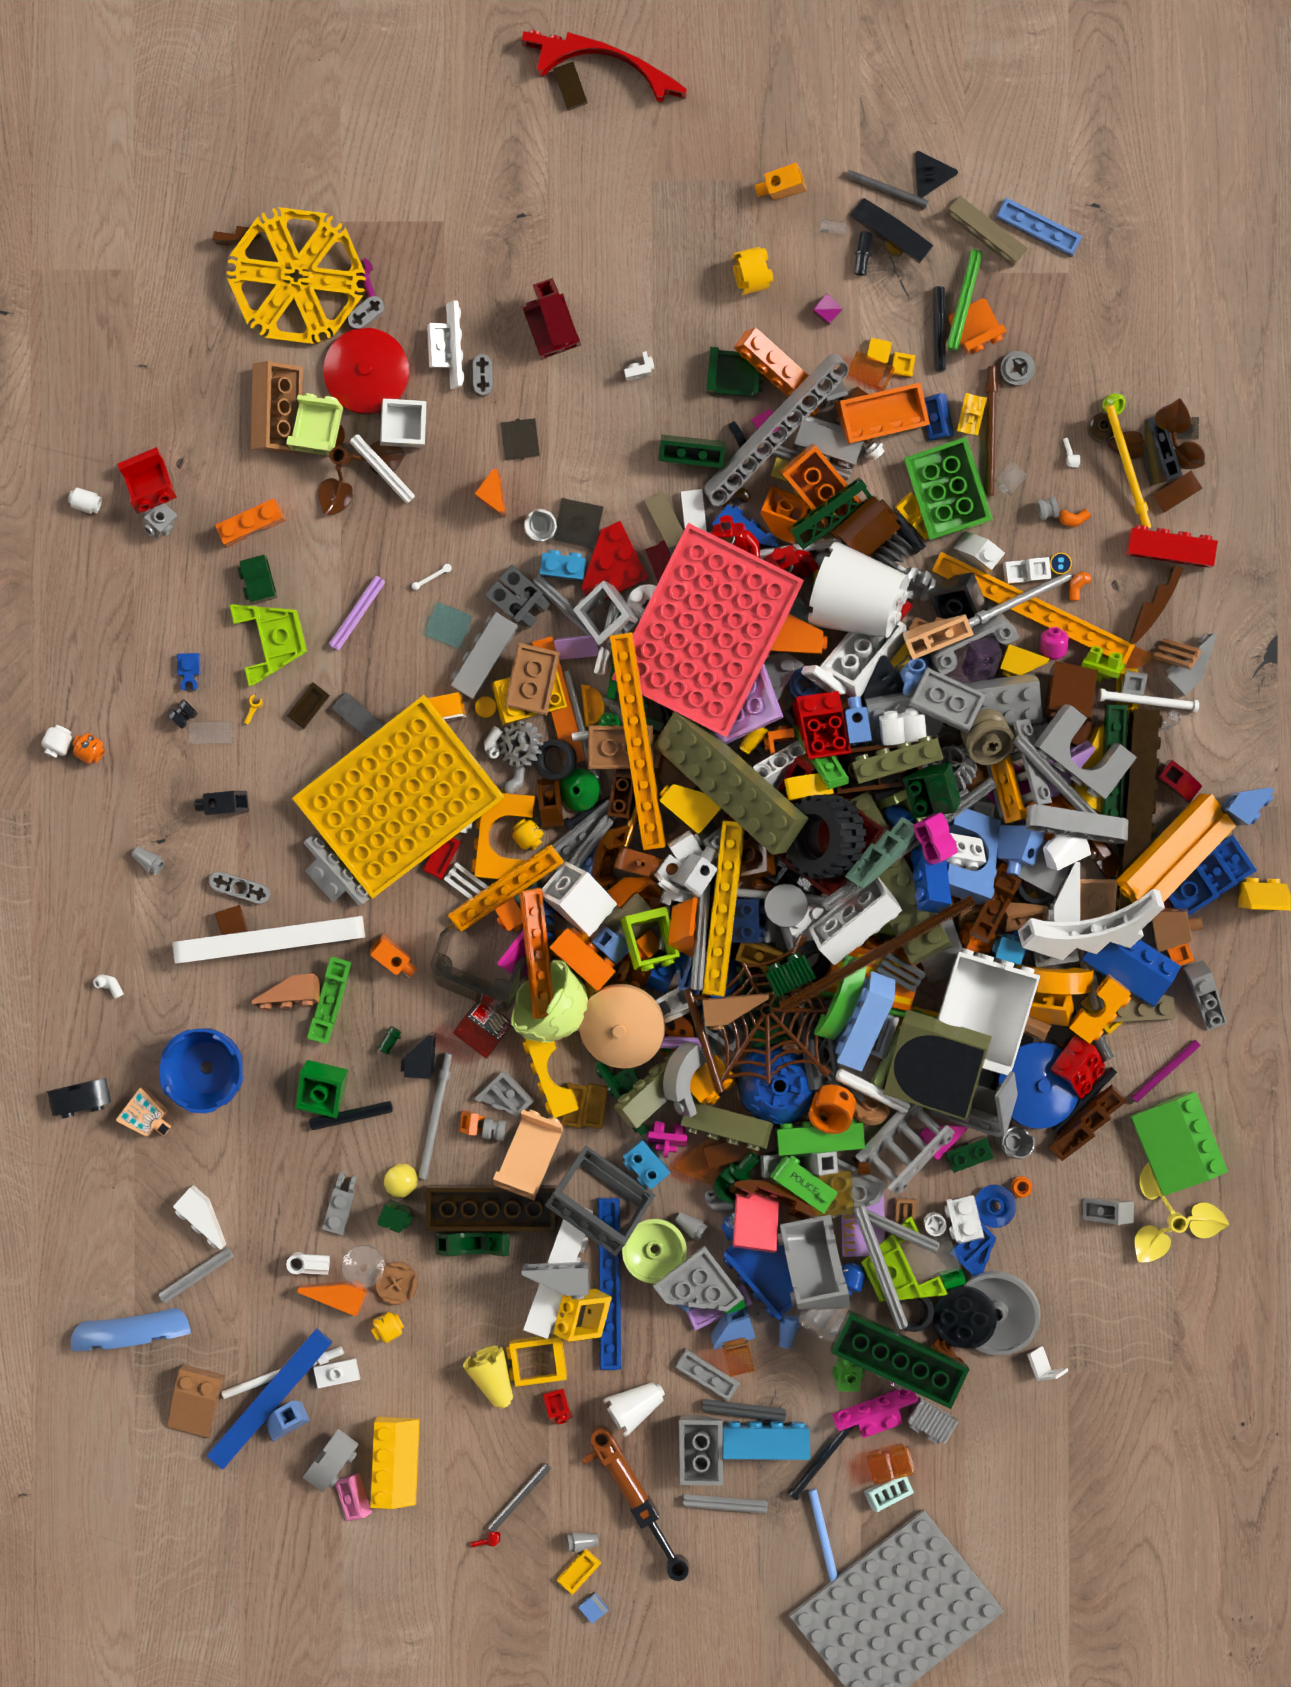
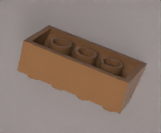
M272 361L253 363L252 450L300 452L291 450L286 443L288 436L293 435L299 407L297 395H302L303 367Z

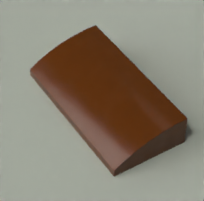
M727 814L728 821L736 822L730 815ZM745 830L739 879L776 875L775 854L772 855Z

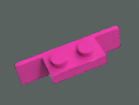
M902 1387L833 1413L832 1418L838 1431L858 1425L862 1438H866L903 1424L899 1409L918 1402V1398L915 1392Z

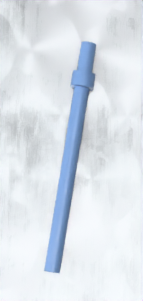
M813 1488L808 1490L829 1579L830 1582H833L838 1575L817 1489Z

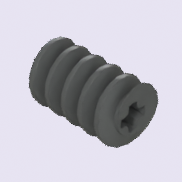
M893 534L891 536L893 542L887 540L885 542L887 548L881 546L879 548L881 554L875 553L873 556L875 560L897 569L895 561L903 563L901 555L908 557L909 553L906 549L913 550V548L902 537Z

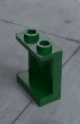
M710 347L706 393L757 398L758 392L763 390V379H759L760 372L738 352Z

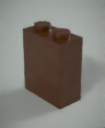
M873 495L834 531L848 547L869 556L901 527L896 522L898 519L897 515L891 510L889 505L883 499L878 501Z
M1055 661L1050 669L1043 716L1049 717L1052 720L1064 704H1068L1087 717L1082 724L1086 725L1092 714L1098 670Z

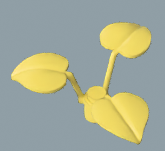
M1149 1162L1145 1165L1139 1180L1142 1193L1151 1200L1160 1196L1171 1214L1167 1218L1169 1225L1167 1228H1162L1159 1231L1156 1226L1147 1225L1138 1230L1135 1235L1134 1244L1139 1262L1154 1261L1167 1253L1171 1246V1239L1168 1235L1163 1234L1164 1232L1175 1231L1182 1233L1189 1225L1191 1232L1196 1237L1210 1238L1229 1226L1225 1215L1216 1206L1207 1202L1195 1204L1191 1210L1192 1216L1187 1218L1181 1213L1175 1212L1165 1196H1162Z

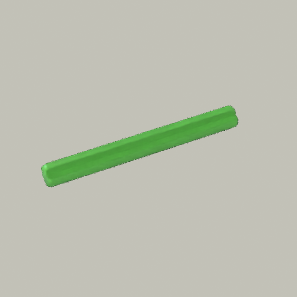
M972 249L970 252L947 343V349L950 351H958L982 257L981 250Z

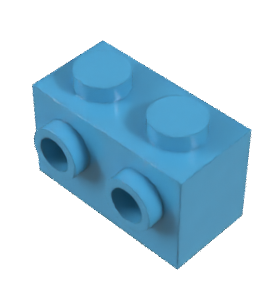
M548 550V553H542L540 575L542 577L584 581L586 559L582 558V554L570 552L569 556L560 555L561 551Z
M1003 933L1002 937L996 936L990 951L992 952L991 956L1021 965L1025 948H1022L1017 936Z
M643 1138L623 1155L625 1159L623 1161L624 1165L630 1172L634 1170L639 1175L637 1180L645 1188L648 1186L650 1189H653L671 1173V1170Z

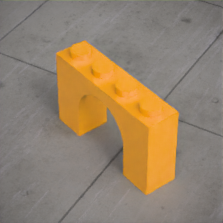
M502 793L505 797L481 815V817L477 818L476 829H479V838L474 840V850L477 851V858L472 860L471 872H475V877L500 879L527 861L505 858L498 855L490 845L489 832L492 825L504 816L534 818L536 796Z

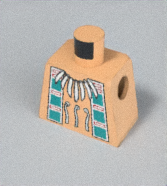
M146 1086L141 1087L116 1119L119 1123L144 1136L150 1135L153 1130L165 1136L172 1127L162 1119L168 1110Z

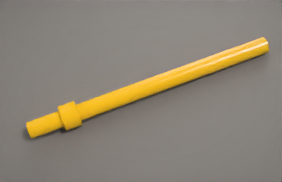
M1114 404L1108 405L1105 408L1135 501V512L1139 514L1141 524L1150 528L1151 523L1147 514L1149 509L1146 501H1143Z

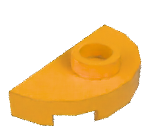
M581 684L585 726L588 727L599 721V718L604 713L605 703L602 695L596 688Z

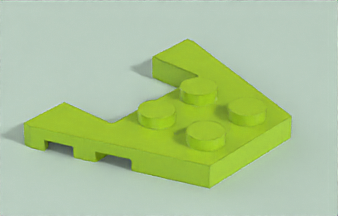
M230 605L234 624L256 620L266 662L244 667L250 687L308 652L298 610Z
M912 1216L902 1224V1226L919 1233ZM891 1234L879 1245L899 1300L948 1294L940 1276L921 1285L918 1284L900 1246V1243L906 1241L905 1239ZM869 1255L862 1261V1264L879 1301L884 1302L886 1298Z

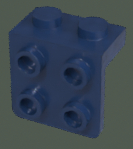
M736 899L731 942L759 943L763 941V937H766V924H763V916H766L763 899Z

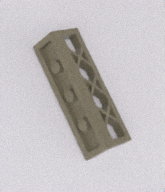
M959 196L954 204L952 203L948 208L946 215L1013 267L1027 250L1026 246L962 196Z

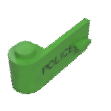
M783 1156L770 1175V1178L824 1214L838 1192L798 1165L800 1160L794 1156Z

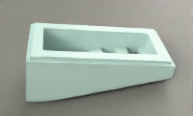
M905 1473L864 1491L871 1509L875 1512H879L914 1493ZM898 1482H901L904 1489L903 1492L900 1491ZM890 1486H893L896 1495L893 1496ZM884 1489H885V1492H886V1494H887V1496H888L887 1499H885V1497H884V1495H883V1493H882V1490H884ZM875 1494H877L880 1502H877Z

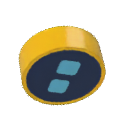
M1057 553L1050 559V569L1057 575L1065 574L1071 569V558L1065 553Z

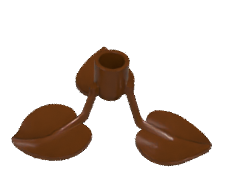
M1179 398L1172 404L1159 409L1154 417L1155 423L1161 429H1167L1172 434L1173 446L1180 468L1196 469L1205 465V452L1199 444L1195 442L1177 444L1176 433H1184L1191 426V416L1182 399ZM1136 431L1123 432L1130 459L1139 458L1144 455V439L1142 434ZM1115 437L1109 440L1108 446L1120 455Z
M341 424L339 425L335 447L329 453L330 460L336 464L335 469L337 470L339 481L335 478H328L320 484L318 489V500L325 515H334L343 511L353 499L352 486L348 483H342L341 467L347 466L351 459L366 461L362 456L349 454L342 447H337L342 445L345 440V431ZM380 441L370 445L373 451L393 472L399 467L405 456V452L400 446H382ZM370 465L372 471H373L374 473L378 474V473L375 471V469Z

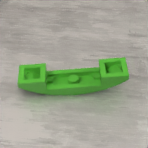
M847 955L842 967L848 963L851 964V961L853 962V960L858 958ZM864 966L865 969L862 967V970H857L858 973H852L853 975L850 974V977L848 976V978H843V981L841 980L827 1014H822L814 1031L815 1035L834 1040L843 1030L858 1001L865 978L866 966Z
M333 956L330 957L320 995V1003H318L315 1016L312 1019L307 1036L308 1039L325 1044L329 1043L352 962Z

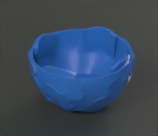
M211 1028L185 1030L173 1037L162 1051L159 1066L160 1085L165 1095L189 1112L204 1114L214 1112L221 1106L227 1105L240 1090L244 1078L243 1057L234 1041L218 1030ZM207 1061L212 1064L213 1070L211 1073L203 1072L202 1064Z
M778 1043L770 1044V1048ZM765 1046L756 1047L753 1049L765 1051ZM781 1046L774 1049L770 1053V1061L777 1054L785 1050L781 1049ZM750 1052L746 1059H744L746 1061L766 1064V1056L755 1052ZM788 1053L781 1056L771 1065V1073L789 1061L804 1060L803 1054ZM804 1063L791 1064L779 1070L771 1078L769 1085L766 1084V1080L758 1077H737L739 1099L746 1111H749L755 1118L768 1121L773 1125L797 1122L799 1118L810 1110L816 1090H809ZM741 1064L737 1072H753L766 1076L765 1067L752 1064ZM783 1080L786 1083L785 1090L777 1092L773 1087L775 1081Z

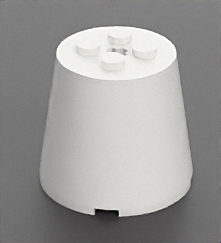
M834 542L829 549L832 553L830 557H824L814 584L809 605L813 607V613H809L808 623L816 627L888 638L895 625H898L900 622L901 609L908 597V575L842 543Z

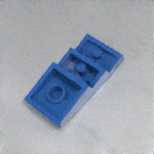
M1234 834L1221 841L1168 898L1176 909H1187L1188 915H1191L1220 897L1221 894L1237 885L1241 880L1256 872L1257 868Z

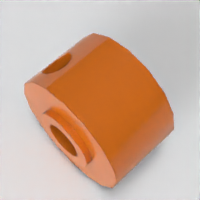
M830 1084L820 1087L814 1094L809 1110V1119L812 1125L818 1130L829 1134L845 1132L852 1123L856 1099L849 1090L839 1085ZM820 1114L824 1115L827 1121H822Z

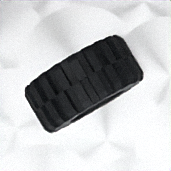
M813 795L803 797L794 806L807 816L808 820L787 850L786 857L788 861L792 862V867L799 871L801 875L812 879L845 876L855 865L856 861L861 859L863 855L861 851L865 848L866 844L864 841L866 829H863V818L858 815L860 812L855 806H852L848 799H844L842 796ZM823 819L830 832V842L825 854L818 843V829Z

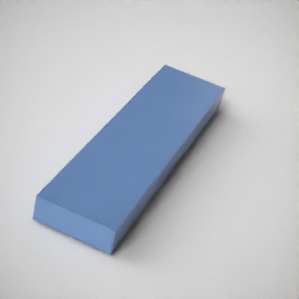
M1005 198L996 216V219L1071 257L1082 238L1081 235L1008 198Z

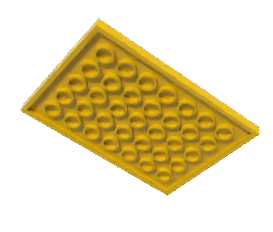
M423 695L292 799L373 899L500 802L505 796L427 697Z

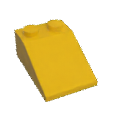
M1246 878L1245 882H1239L1238 907L1291 911V893L1287 884L1280 883V879H1267V883H1259V878Z

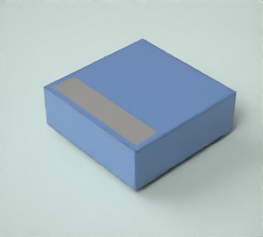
M596 1592L578 1607L592 1624L609 1611V1608Z

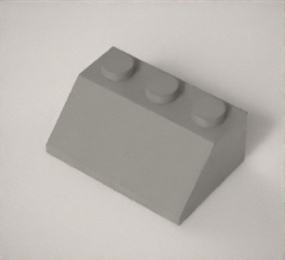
M682 1415L679 1420L680 1485L723 1486V1420L705 1415Z

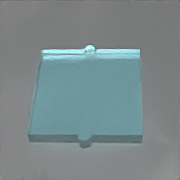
M437 602L433 615L429 617L430 622L425 635L460 648L465 634H468L467 629L472 615Z

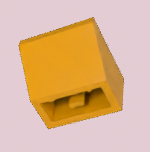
M715 1054L714 1060L721 1078L725 1071V1063ZM705 1063L693 1074L690 1092L700 1103L712 1106L721 1098L719 1096L721 1093L716 1094L707 1063ZM737 1077L725 1080L722 1084L724 1090L729 1091L736 1085L735 1080Z

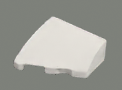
M1054 834V837L1043 847L1047 868L1060 870L1091 855L1087 839Z

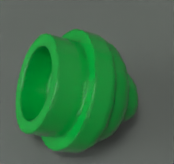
M604 713L599 718L598 724L599 726H620V720L614 713Z

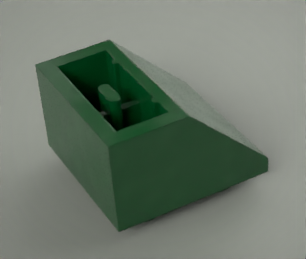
M951 762L929 765L903 778L914 818L927 817L937 813H955L961 803Z

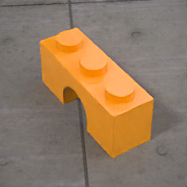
M1110 974L1095 990L1096 994L1104 1000L1103 1009L1098 1013H1089L1081 1007L1070 1021L1069 1028L1089 1044L1101 1037L1104 1032L1102 1030L1107 1023L1110 1025L1117 1017L1116 1012L1120 1007L1124 1008L1131 999L1129 997L1131 995L1130 990Z

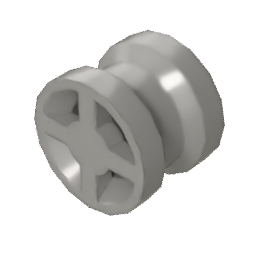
M1055 496L1050 497L1048 500H1037V509L1041 521L1046 520L1047 517H1059Z

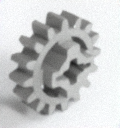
M511 722V728H504L506 734L500 735L503 739V742L498 745L503 747L500 754L506 755L503 760L509 762L510 766L524 768L525 765L531 766V760H538L535 755L542 753L538 749L539 746L543 745L542 742H539L542 734L536 733L538 727L532 726L530 722Z

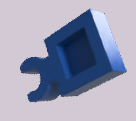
M200 653L177 654L178 675H184V679L181 681V689L186 690V684L192 682L193 690H197L198 682L195 680L194 675H201Z

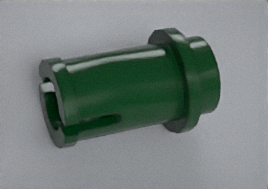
M393 1026L386 1029L387 1033L377 1047L378 1050L387 1055L390 1054L397 1039H401L400 1034L402 1032Z

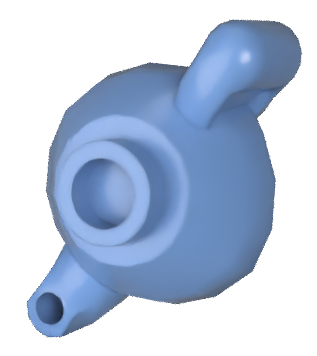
M928 655L922 656L921 659L910 660L901 669L900 675L904 683V695H909L912 690L917 689L926 668L930 667V657Z

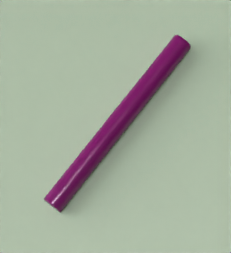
M1196 1040L1191 1042L1136 1091L1131 1098L1136 1103L1141 1100L1201 1045Z

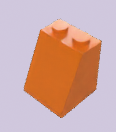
M788 614L770 652L822 654V650H827V636H823L822 630Z

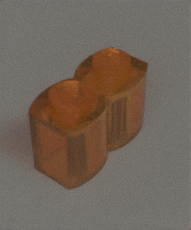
M903 1443L892 1445L891 1450L883 1451L882 1449L873 1450L869 1456H866L874 1484L888 1482L916 1473L908 1445L904 1446Z

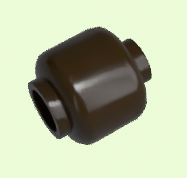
M1105 412L1095 414L1087 424L1088 435L1097 442L1107 441L1114 435L1108 414Z

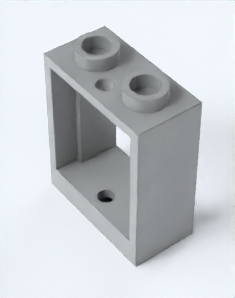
M604 580L596 585L594 590L586 598L580 600L573 609L598 645L609 651L612 649L611 635L630 633L639 623V619L617 589ZM609 596L622 614L607 629L600 633L588 614Z

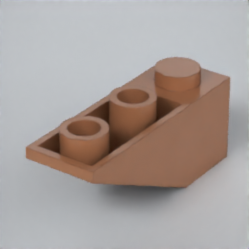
M315 974L292 975L253 999L252 1004L262 1011L272 1010V1007L278 1006L280 1009H291L292 1005L312 1007L314 1003H320V978Z

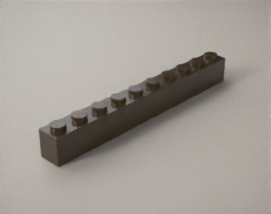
M1129 709L1127 750L1137 758L1125 773L1124 818L1128 820V842L1119 845L1117 879L1151 845V836L1154 835L1155 825L1152 823V815L1156 812L1154 793L1158 789L1155 773L1159 770L1157 750L1161 746V737H1158V732L1163 722L1160 710ZM1118 884L1115 912L1132 904L1131 900L1120 892Z

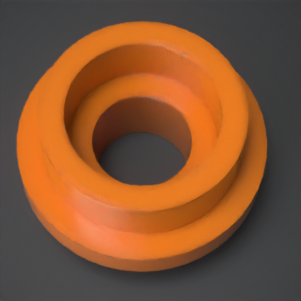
M1024 1176L1016 1177L1011 1182V1191L1016 1197L1025 1198L1032 1192V1183ZM1020 1183L1025 1184V1188L1022 1191L1017 1188Z

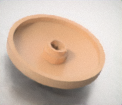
M627 984L609 985L596 991L588 999L587 1010L584 1011V1019L579 1026L581 1039L592 1056L600 1062L615 1068H633L646 1063L657 1053L665 1036V1019L658 1003L644 990Z

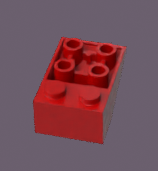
M839 691L796 697L793 703V710L808 760L851 754Z

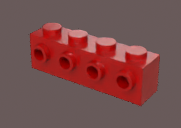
M1136 525L1135 528L1129 530L1125 556L1212 568L1215 565L1218 540H1212L1213 536L1199 535L1198 538L1192 537L1189 532L1179 531L1178 534H1172L1169 529L1157 528V531L1148 530V526Z

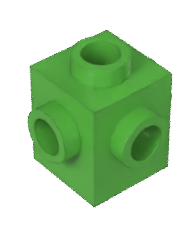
M837 1358L836 1366H833L832 1376L838 1391L860 1392L861 1380L865 1376L864 1368L845 1359Z

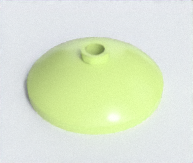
M647 1219L638 1223L622 1248V1255L627 1269L634 1277L643 1282L655 1284L686 1260L687 1246L682 1233L675 1225L662 1219ZM653 1245L658 1246V1252H652L651 1247Z

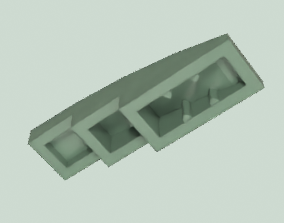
M902 817L891 831L886 830L875 845L873 843L870 844L861 859L855 863L845 878L861 889L868 886L916 838L914 824Z

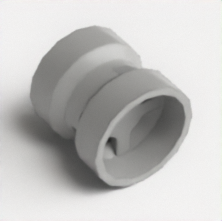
M485 1118L482 1139L489 1140L494 1138L497 1141L504 1142L506 1121L499 1120L497 1122L491 1118Z

